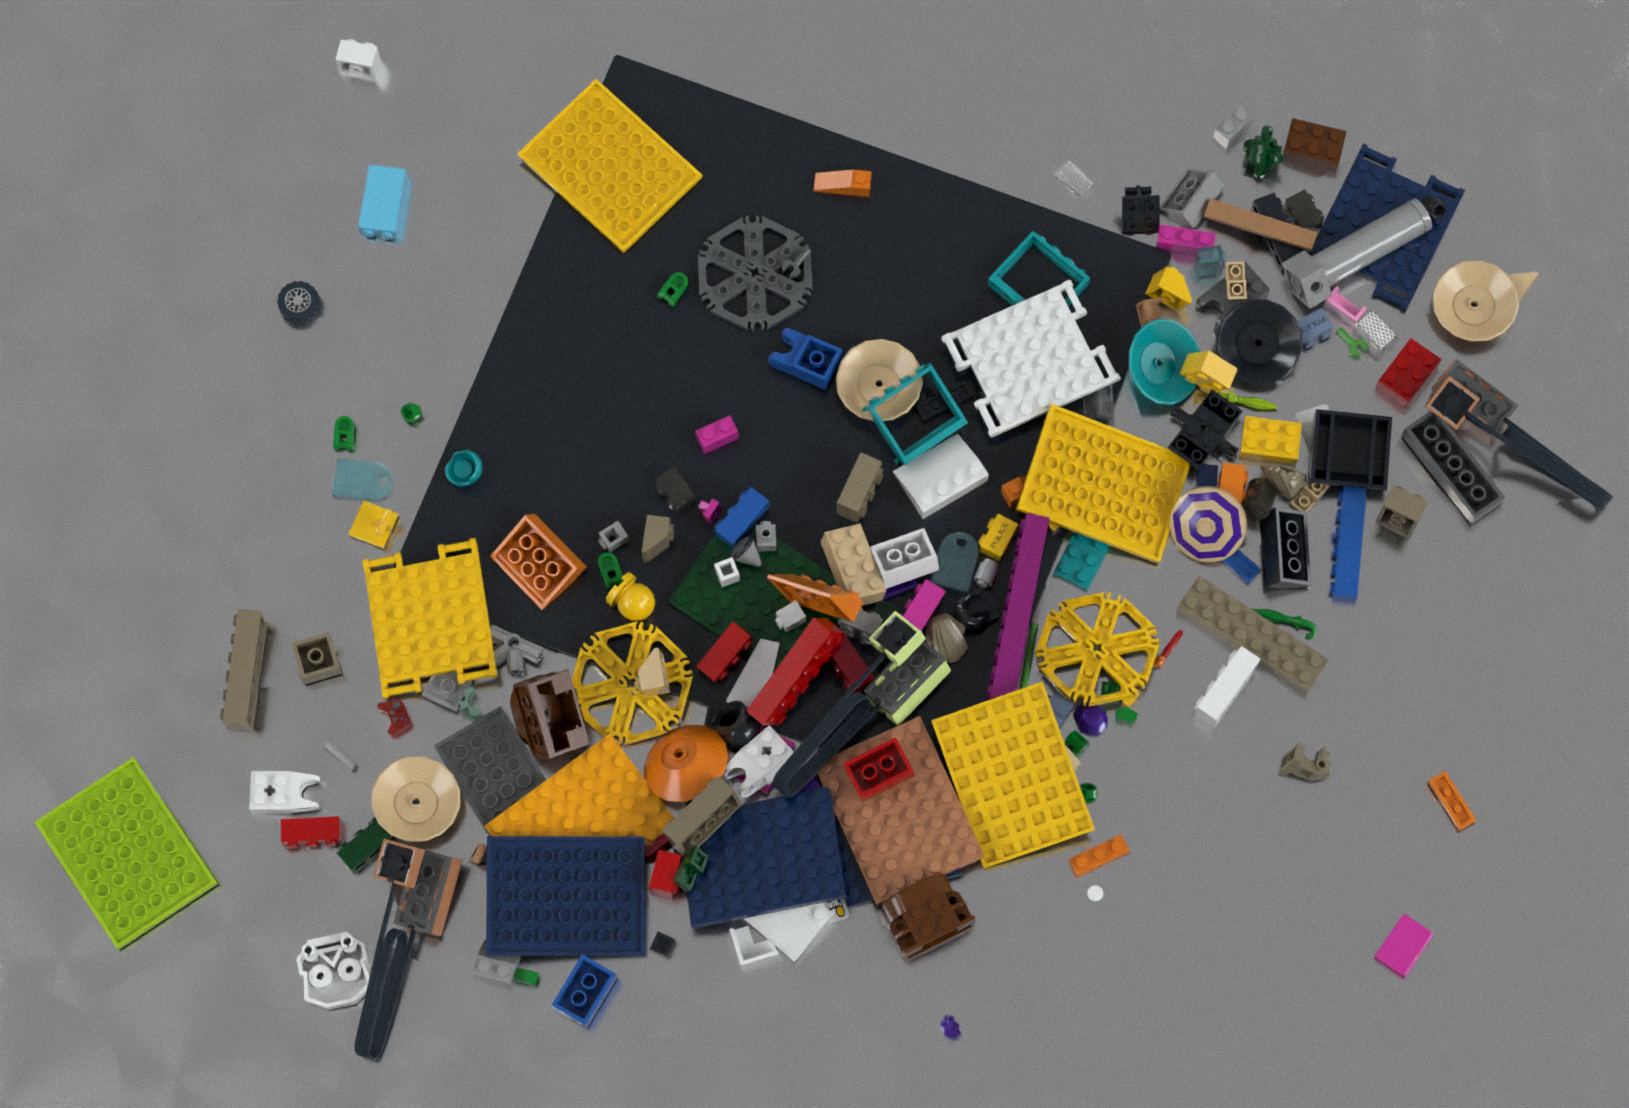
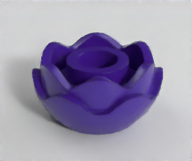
M945 1015L940 1022L943 1034L948 1038H957L961 1034L959 1031L960 1025L954 1021V1016Z

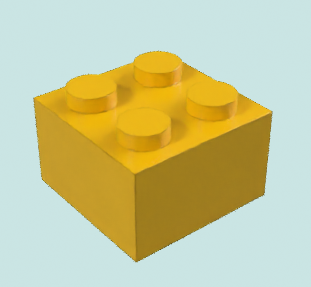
M1202 351L1187 355L1180 374L1185 377L1186 381L1200 386L1202 391L1209 393L1211 390L1221 391L1230 389L1237 368L1211 351Z

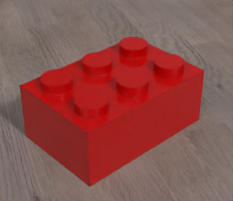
M1410 338L1380 377L1375 388L1407 409L1439 367L1442 359Z
M896 737L843 763L862 803L915 776Z

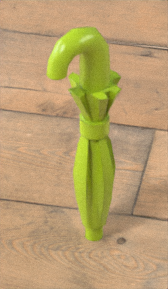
M1231 391L1229 393L1217 392L1231 403H1243L1253 409H1277V405L1257 397H1238Z

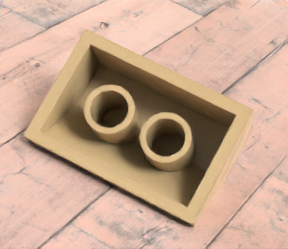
M654 648L638 670L639 676L636 677L637 688L647 697L670 693L664 654L659 648Z

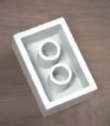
M924 528L870 547L886 589L939 570L936 553Z

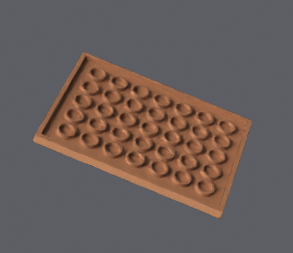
M920 716L835 754L818 772L823 787H830L833 809L877 906L884 903L885 900L895 893L929 876L938 873L949 874L985 857ZM896 737L915 776L862 803L843 763Z

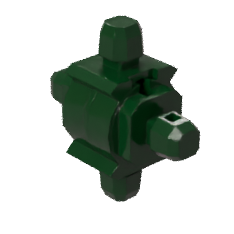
M1268 125L1263 126L1261 135L1244 142V148L1246 149L1245 158H1249L1250 164L1256 166L1254 168V176L1257 178H1263L1266 168H1272L1273 165L1282 163L1284 158L1281 154L1282 146L1277 144V139L1272 138L1273 127Z

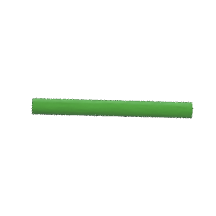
M1031 623L1019 689L1028 687L1038 629L1037 623Z

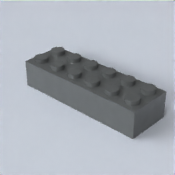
M1429 411L1404 429L1402 437L1471 525L1502 504L1505 499L1503 493L1445 421Z

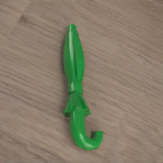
M1251 608L1269 621L1291 623L1297 629H1299V626L1311 629L1309 634L1306 633L1305 639L1313 638L1317 633V626L1311 621L1301 619L1302 616L1291 617L1275 610Z

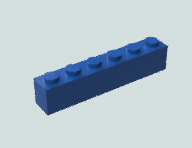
M1344 486L1342 491L1338 492L1337 502L1341 504L1340 509H1337L1336 520L1339 521V526L1335 527L1334 539H1337V546L1333 547L1332 557H1336L1335 564H1332L1331 575L1334 576V581L1330 582L1329 594H1332V600L1355 603L1357 599L1366 488Z

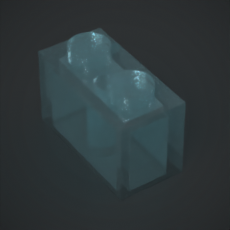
M1221 245L1198 248L1195 259L1198 279L1221 276L1222 269L1225 268L1224 262H1226L1225 251H1222Z

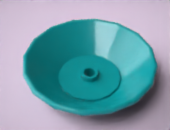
M1157 319L1146 323L1133 338L1129 349V370L1133 383L1144 397L1156 404H1176L1185 400L1196 389V384L1186 381L1185 377L1180 374L1187 355L1200 352L1197 341L1190 331L1174 320Z

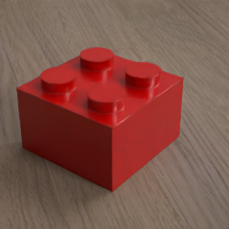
M658 850L649 883L650 895L673 900L674 895L678 896L680 887L673 880L683 862L682 855Z

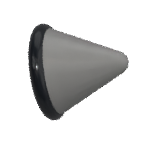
M752 535L744 537L730 552L729 558L732 557L735 561L755 567L761 566V560Z

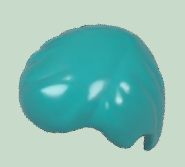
M470 450L455 452L451 461L445 467L447 479L452 484L460 487L477 482L483 471L482 461L479 456Z

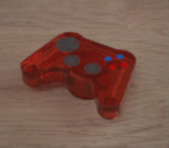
M394 699L378 703V710L386 712L391 720V726L387 731L389 736L393 737L410 726L411 722L402 700Z

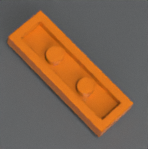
M1446 771L1428 781L1458 831L1477 821Z
M1122 834L1069 858L1068 861L1078 878L1130 853V850Z

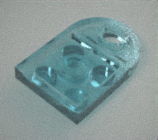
M337 459L332 492L333 497L376 501L384 498L390 492L392 477L384 465L377 462ZM381 478L388 480L387 485L384 487L377 485L378 480Z
M955 532L944 538L937 557L939 570L933 572L931 579L933 584L968 593L978 557V545L972 536L963 532ZM959 538H963L967 541V544L964 547H959L956 541Z

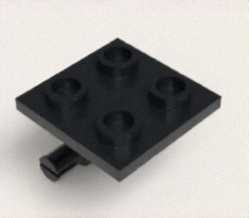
M1136 185V187H1125V195L1136 196L1122 197V233L1159 231L1160 196H1142V194H1152L1151 186L1140 187V185Z

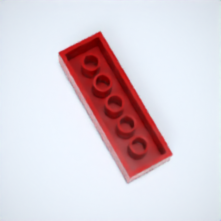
M813 618L746 711L762 725L781 724L786 718L785 714L796 705L797 697L800 693L802 694L807 690L808 682L811 678L818 675L819 667L831 657L830 652L842 642L841 637L844 635V632L827 618Z

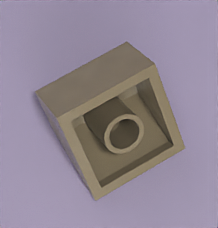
M647 515L642 545L643 562H649L667 549L669 542L673 541L674 524H671L669 517Z

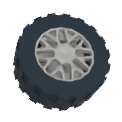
M292 281V283L286 284L278 294L277 303L280 313L285 317V320L290 321L292 324L302 325V323H309L319 313L320 299L318 293L307 282Z

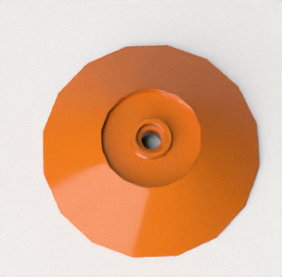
M685 725L672 729L668 734L659 738L647 754L644 775L648 787L655 796L667 802H687L693 800L697 793H701L706 788L710 780L715 779L717 776H723L728 761L726 743L715 730L704 725Z

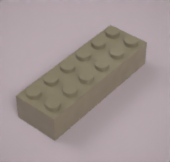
M238 609V613L234 615L233 626L236 627L235 633L231 634L233 649L228 655L230 671H226L225 681L228 682L227 689L223 691L225 707L221 708L220 720H223L222 722L228 731L251 733L266 619L262 611Z

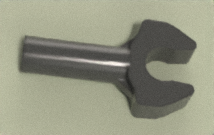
M806 247L794 261L786 259L783 263L782 273L788 268H793L794 271L791 272L789 278L798 277L801 271L799 265L808 257L811 250Z

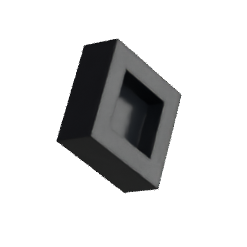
M658 931L651 944L650 951L668 958L676 939Z

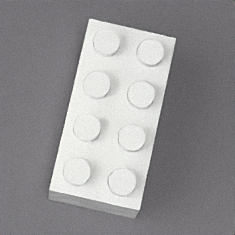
M1243 646L1238 651L1234 649L1227 661L1228 665L1224 664L1217 673V680H1212L1205 692L1206 696L1201 695L1196 702L1194 717L1214 729L1253 675L1261 659Z

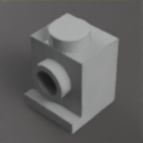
M619 521L599 532L600 539L598 542L603 550L608 549L611 552L622 544L629 542V537ZM611 537L616 538L613 542L609 541Z
M770 521L760 522V525H756L757 551H776L775 524L771 525ZM763 533H770L767 537L762 535Z

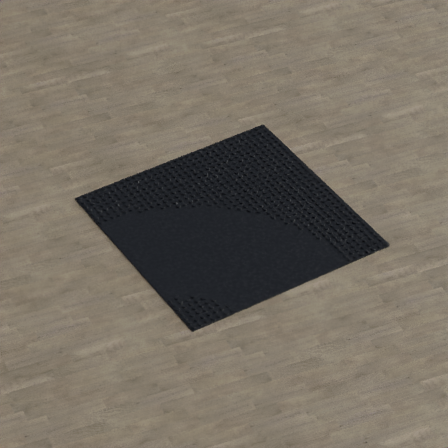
M615 55L602 85L702 174V178L625 253L619 250L562 196L555 192L400 552L403 566L440 559L438 552L439 544L450 545L470 541V538H476L490 625L493 624L510 633L578 658L580 647L585 652L588 651L583 646V643H586L588 646L593 645L594 641L590 638L591 635L597 641L599 640V637L594 633L636 622L625 618L618 610V605L611 607L606 602V597L612 588L606 589L598 566V559L603 553H612L617 558L623 576L628 572L632 573L636 577L635 583L647 586L654 594L655 606L653 612L646 619L638 621L637 629H639L640 622L644 623L643 630L645 631L652 624L654 626L652 634L657 627L688 657L681 660V662L689 660L690 664H686L684 670H692L693 672L691 675H685V677L693 676L687 699L705 706L711 703L728 707L727 698L750 657L741 652L739 655L741 657L734 666L731 665L727 669V676L722 681H713L696 666L720 637L669 605L668 600L714 537L715 526L718 521L726 518L728 515L727 511L733 504L736 506L740 501L739 497L743 491H748L752 487L769 500L768 509L755 523L756 525H760V522L770 521L771 525L775 524L776 538L830 573L832 571L821 545L823 535L827 531L861 524L869 547L924 528L936 553L939 570L915 578L917 585L919 583L923 585L927 579L946 591L929 619L940 614H949L955 618L954 606L958 598L971 594L979 588L974 577L980 563L985 558H988L999 564L997 567L999 570L992 586L982 589L984 591L987 590L989 594L996 598L1000 616L988 622L984 631L973 628L965 629L963 636L969 649L965 651V654L958 661L953 663L947 662L951 672L901 723L903 724L919 716L921 717L958 797L931 720L988 701L986 699L989 683L993 684L990 681L993 665L997 666V663H994L996 647L1001 646L997 644L1000 628L1004 629L1001 626L1003 611L1008 610V608L1004 607L1007 591L1011 592V590H1008L1011 573L1015 574V572H1012L1014 555H1018L1015 553L1018 537H1022L1019 535L1021 519H1026V513L1016 510L1017 505L1012 508L1008 506L1001 493L1002 485L1013 479L1028 474L1047 413L997 436L990 437L989 429L979 409H976L974 405L978 400L976 397L982 388L971 367L957 371L956 363L941 337L1011 307L1012 305L988 286V278L1032 231L1040 236H1044L1048 244L1056 246L1060 250V254L1065 258L1069 257L1073 260L1075 266L1085 270V273L1089 276V285L1078 296L1087 314L1075 321L1090 351L1101 345L1105 346L1106 354L1115 372L1121 378L1119 381L1070 402L1061 408L1107 425L1129 368L1130 346L1135 334L1141 329L1136 304L1142 300L1152 299L1145 293L1153 275L1168 266L1171 253L629 58ZM843 170L871 171L870 196L814 192L815 174ZM746 216H749L751 223L756 221V216H759L760 223H762L763 216L799 233L800 237L804 238V241L799 245L804 247L808 244L811 250L813 293L811 292V297L806 295L802 297L803 300L807 301V305H804V309L767 330V324L765 323L764 331L757 324L754 326V332H752L751 324H749L748 332L711 314L706 309V306L711 301L706 300L702 303V297L699 294V250L708 251V248L703 244L704 241L706 242L708 237L742 217L743 223L746 224ZM765 229L763 231L764 256L787 242L786 236L772 229ZM736 230L720 240L721 246L745 257L744 233L741 230ZM1033 245L1001 278L1003 282L1025 300L1061 285L1067 280L1072 281L1073 290L1079 285L1076 280ZM803 262L799 265L800 275L791 280L798 283L804 280ZM711 263L706 266V281L711 287L734 275ZM788 268L784 273H782L781 269L776 273L789 278L794 269ZM758 270L750 271L752 277L759 276ZM681 272L687 276L688 287L676 305L671 307L667 301L659 299L657 295L671 275ZM671 289L668 291V294L671 296L675 293ZM765 290L766 312L768 315H776L790 306V301ZM747 291L723 304V308L739 317L746 316L748 312ZM1066 291L1061 292L1065 300L1068 297V294ZM1071 303L1068 306V308L1072 314L1076 312L1073 304ZM790 328L806 336L810 335L842 349L843 357L851 348L864 341L885 339L896 342L909 350L920 366L930 363L947 389L965 380L974 398L958 407L968 423L935 446L958 434L989 474L988 481L922 519L893 474L894 470L903 465L900 461L895 463L894 459L897 457L875 422L855 415L845 407L838 395L836 384L837 371L827 390L774 368L769 364L768 357L771 353L786 354L793 349L783 341L781 334L783 330ZM953 340L962 360L966 361L967 358L958 340ZM1095 357L1094 359L1104 378H1108L1109 375L1100 357ZM928 373L922 376L923 385L919 399L914 405L940 393ZM881 382L876 383L877 387H881L883 385ZM913 405L907 413L894 420L883 422L901 451H904L953 418V412L949 410L923 423ZM986 406L995 426H1000L993 410ZM730 415L738 430L739 439L704 454L696 439L695 431ZM470 450L475 452L482 461L483 471L481 477L472 485L465 487L456 486L447 479L445 467L451 461L455 452ZM860 453L882 461L883 478L879 485H875V495L871 502L868 501V509L864 518L860 517L857 523L837 514V501ZM714 499L720 503L722 511L713 525L706 522L703 513L700 512L701 509L698 506L701 501L710 503ZM528 514H536L586 565V568L578 578L543 610L490 557L520 520ZM997 514L1018 523V529L1000 562L979 552L981 545L978 544L981 536L988 533L989 529L987 526L991 518L995 519ZM647 515L669 517L671 524H674L673 541L669 542L667 549L649 562H643L642 545ZM619 521L629 537V542L622 544L611 552L608 549L603 550L598 542L600 539L599 532ZM1049 527L1047 528L1028 628L1066 532V529L1063 527H1059L1055 531H1051ZM615 537L609 539L610 542L616 540ZM469 548L446 553V557L472 553V550ZM615 571L608 573L609 578L616 576ZM914 591L883 602L879 601L863 605L862 608L865 612L879 614L884 623L895 611L904 615L907 611L904 608L909 599L913 600L916 594L913 593ZM925 625L924 628L922 629V633H923V635H924L925 638H926V633H925L926 625ZM626 633L609 638L607 641V646L625 664L633 636ZM848 638L868 668L882 654L871 644L867 646L860 643V640L857 638ZM660 641L653 642L650 653L654 648H659L664 654L665 663L672 662L674 659L673 653ZM887 656L872 671L874 679L892 662ZM592 659L587 660V661L590 662V663H593V664L598 665V664H597L594 660H592ZM822 663L819 667L818 675L811 678L808 682L807 690L802 694L800 693L797 697L796 705L785 714V720L781 724L770 725L775 732L803 742L846 693L843 688L844 683L841 679H837L832 672L833 667L830 663ZM677 681L669 683L670 693L680 696L681 683ZM862 701L857 703L852 708V710L845 716V718L838 724V726L832 731V733L825 739V741L818 748H821L829 740V738L856 712ZM872 704L870 705L868 713L874 708ZM878 710L837 753L897 727V725L887 718L884 712L881 713ZM757 721L758 725L761 727L767 728L769 726L762 725L759 721Z

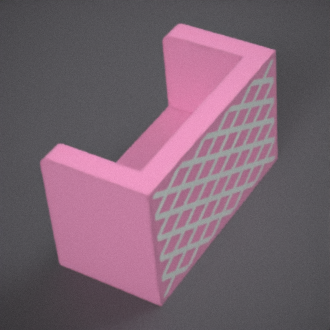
M1336 286L1331 292L1332 296L1325 300L1323 307L1354 329L1365 315L1367 308L1365 306L1362 309L1358 308L1339 294L1340 288Z

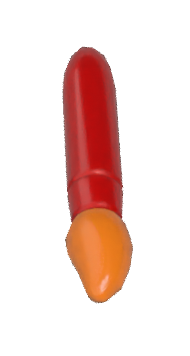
M1182 630L1174 634L1161 654L1156 658L1155 668L1164 664L1165 659L1180 641L1183 635Z

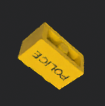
M997 514L995 519L991 518L987 526L989 531L986 535L983 534L978 544L981 545L979 552L1000 562L1018 529V523Z

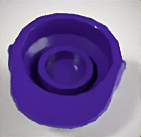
M1088 701L1086 706L1083 705V702L1080 703L1073 712L1080 731L1089 736L1102 734L1108 725L1107 712L1097 705L1089 706L1090 701Z

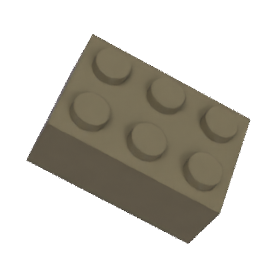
M860 453L837 501V514L857 523L860 517L864 518L868 509V501L871 502L875 495V485H879L883 478L882 461Z
M1392 486L1376 522L1411 538L1428 502L1420 495L1408 493L1403 487Z

